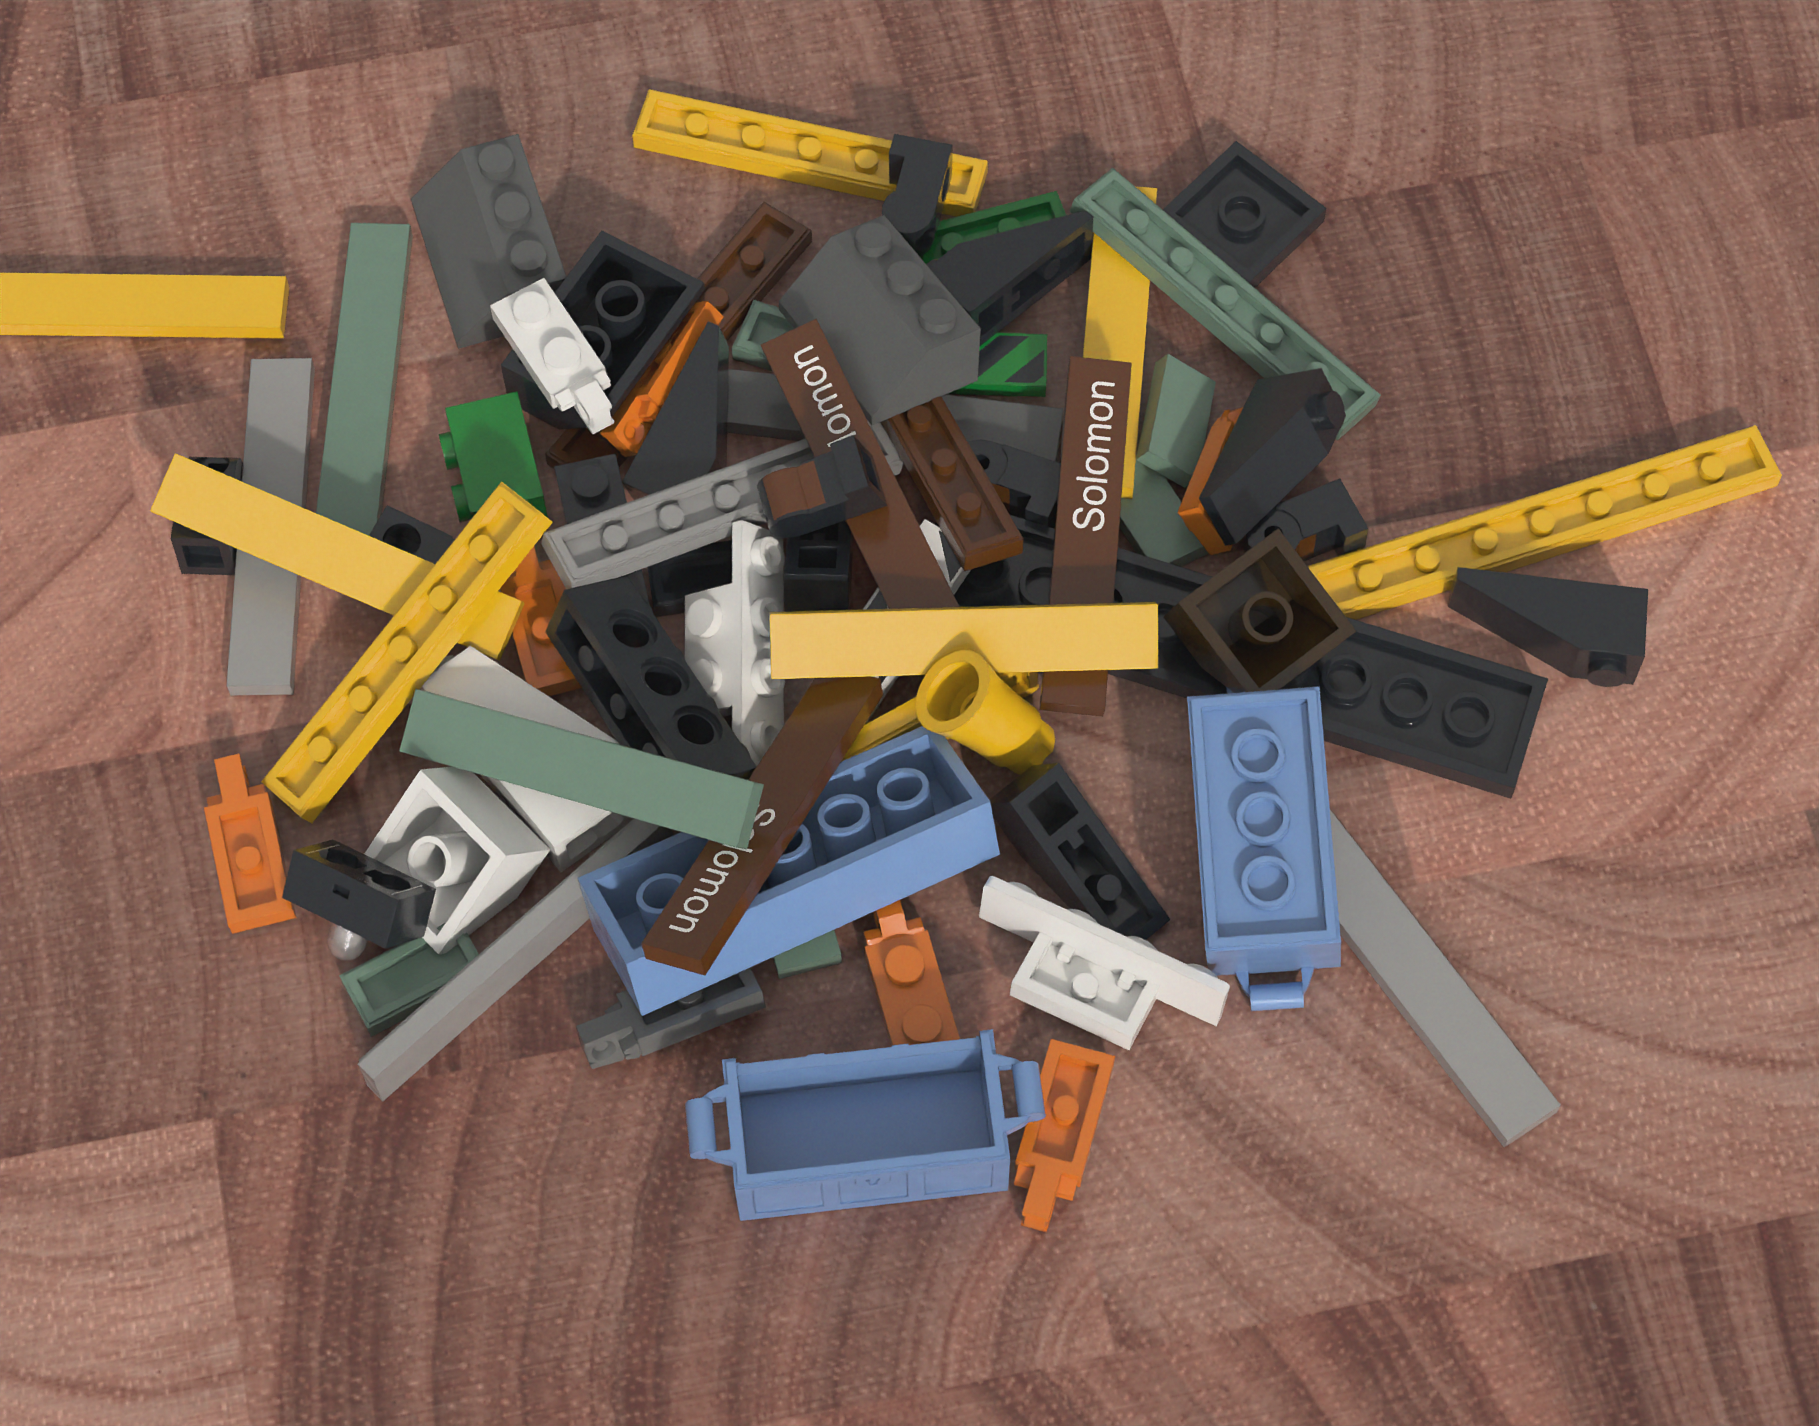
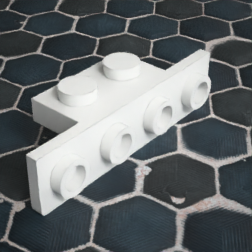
M740 520L732 523V583L685 595V661L707 694L714 699L722 716L732 715V731L748 749L751 759L758 766L784 726L785 679H771L769 612H784L783 567L785 556L783 538L771 535L768 529Z
M994 876L988 878L983 887L979 918L1034 942L1012 981L1010 996L1127 1050H1130L1156 999L1214 1026H1217L1230 986L1225 981L1218 979L1208 968L1198 964H1185L1159 952L1150 942L1140 937H1126L1098 924L1093 917L1081 910L1065 909L1038 897L1031 888L1022 883L1006 882Z

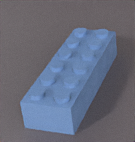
M921 726L840 762L705 976L646 959L641 943L707 844L708 839L680 832L577 879L593 930L640 1014L643 1016L1000 855L990 800L946 738Z

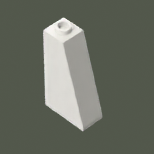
M469 646L456 656H446L420 688L423 691L619 744L616 739L472 646ZM481 775L504 804L550 848L547 856L560 872H563L634 819Z

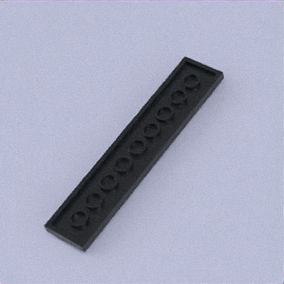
M1010 515L1023 537V553L971 569L954 594L959 607L1048 605L1055 528ZM1118 548L1113 603L1155 602L1158 604V668L1108 670V674L1184 698L1227 694V687L1201 668L1163 618L1178 602L1213 576ZM1346 617L1356 632L1281 688H1320L1323 735L1326 742L1511 799L1548 678Z

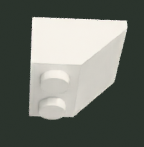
M456 767L421 769L364 854L436 889L426 931L422 938L438 954H444L457 945L456 940L462 934H472L517 899L550 851V848L473 772ZM445 923L443 928L439 931L437 927Z

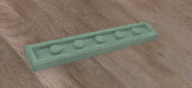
M1111 168L1073 200L1070 209L1072 214L1086 211L1094 216L1093 232L1262 377L1269 378L1322 368L1333 391L1340 395L1344 404L1346 417L1337 434V441L1376 406L1381 395L1114 168Z
M351 223L316 514L368 536L380 518L383 509L413 239L410 224Z
M415 689L399 752L742 849H747L764 787V784L419 689Z

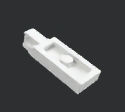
M545 278L490 305L493 320L553 409L558 407L563 412L574 406L592 435L614 424V420L610 415L612 405L603 390L611 386L605 366Z

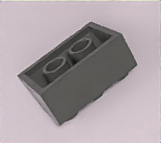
M519 134L461 149L411 198L458 349L504 336L493 320L490 305L542 278H545L554 293L565 280L566 274Z
M885 215L831 236L779 300V311L794 329L817 319L866 419L871 425H875L913 407L929 402L936 397L943 396L978 381L981 328Z

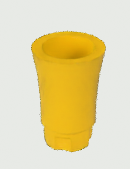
M971 650L952 652L937 661L923 678L917 692L915 708L919 722L927 730L955 740L977 752L992 764L999 767H1007L1019 775L1033 765H1042L1045 758L1053 752L1055 744L1053 728L1041 719L1039 711L1033 705L1020 697L1000 679L985 659L977 652Z

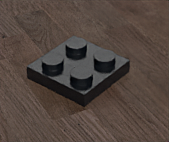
M1235 141L1173 199L1163 211L1255 288L1324 222L1327 208Z

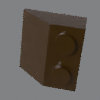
M1279 529L1275 530L1178 602L1163 617L1201 668L1234 693L1279 690L1356 632L1355 628Z

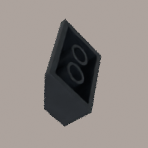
M601 230L556 290L555 294L605 366L611 386L603 390L612 405L610 409L612 417L705 290V284ZM512 349L501 364L506 393L518 392L522 410L559 430L587 428L574 406L563 412L558 407L552 408Z

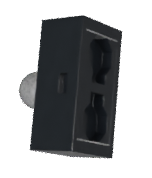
M332 839L293 850L282 898L330 921L331 925L327 937L328 948L336 958L349 961L358 958L364 952L368 940L386 949L424 937L436 889Z

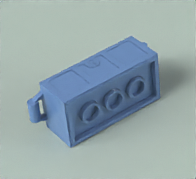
M1306 687L1234 693L1227 688V694L1187 697L1205 951L1208 969L1216 976L1235 974L1243 991L1250 999L1251 1011L1304 1008L1303 996L1310 985L1314 969L1341 967V936L1320 688ZM1301 971L1302 982L1249 985L1248 974Z
M993 1029L979 1031V1036H976V1038L914 1045L899 1044L887 1048L833 1054H810L806 1057L740 1064V1062L736 1063V1058L723 1059L724 1085L708 1092L702 1098L691 1099L685 1103L690 1157L693 1159H709L713 1162L733 1167L734 1187L740 1221L1008 1191L1010 1153L1007 1135L1021 1129L1029 1122L1042 1120L1046 1116L1039 1064L1035 1061L1021 1062L1015 1058L996 1054ZM1012 1070L1018 1117L1005 1118L999 1071ZM726 1102L731 1149L717 1151L712 1103Z

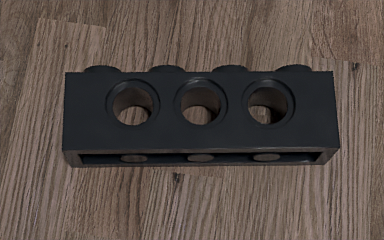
M623 576L564 590L545 632L617 742L623 746L748 780L757 767L751 759L748 749L734 734L718 710L714 699L707 694L686 663L684 655L671 641L655 617L651 606L642 598L629 577Z

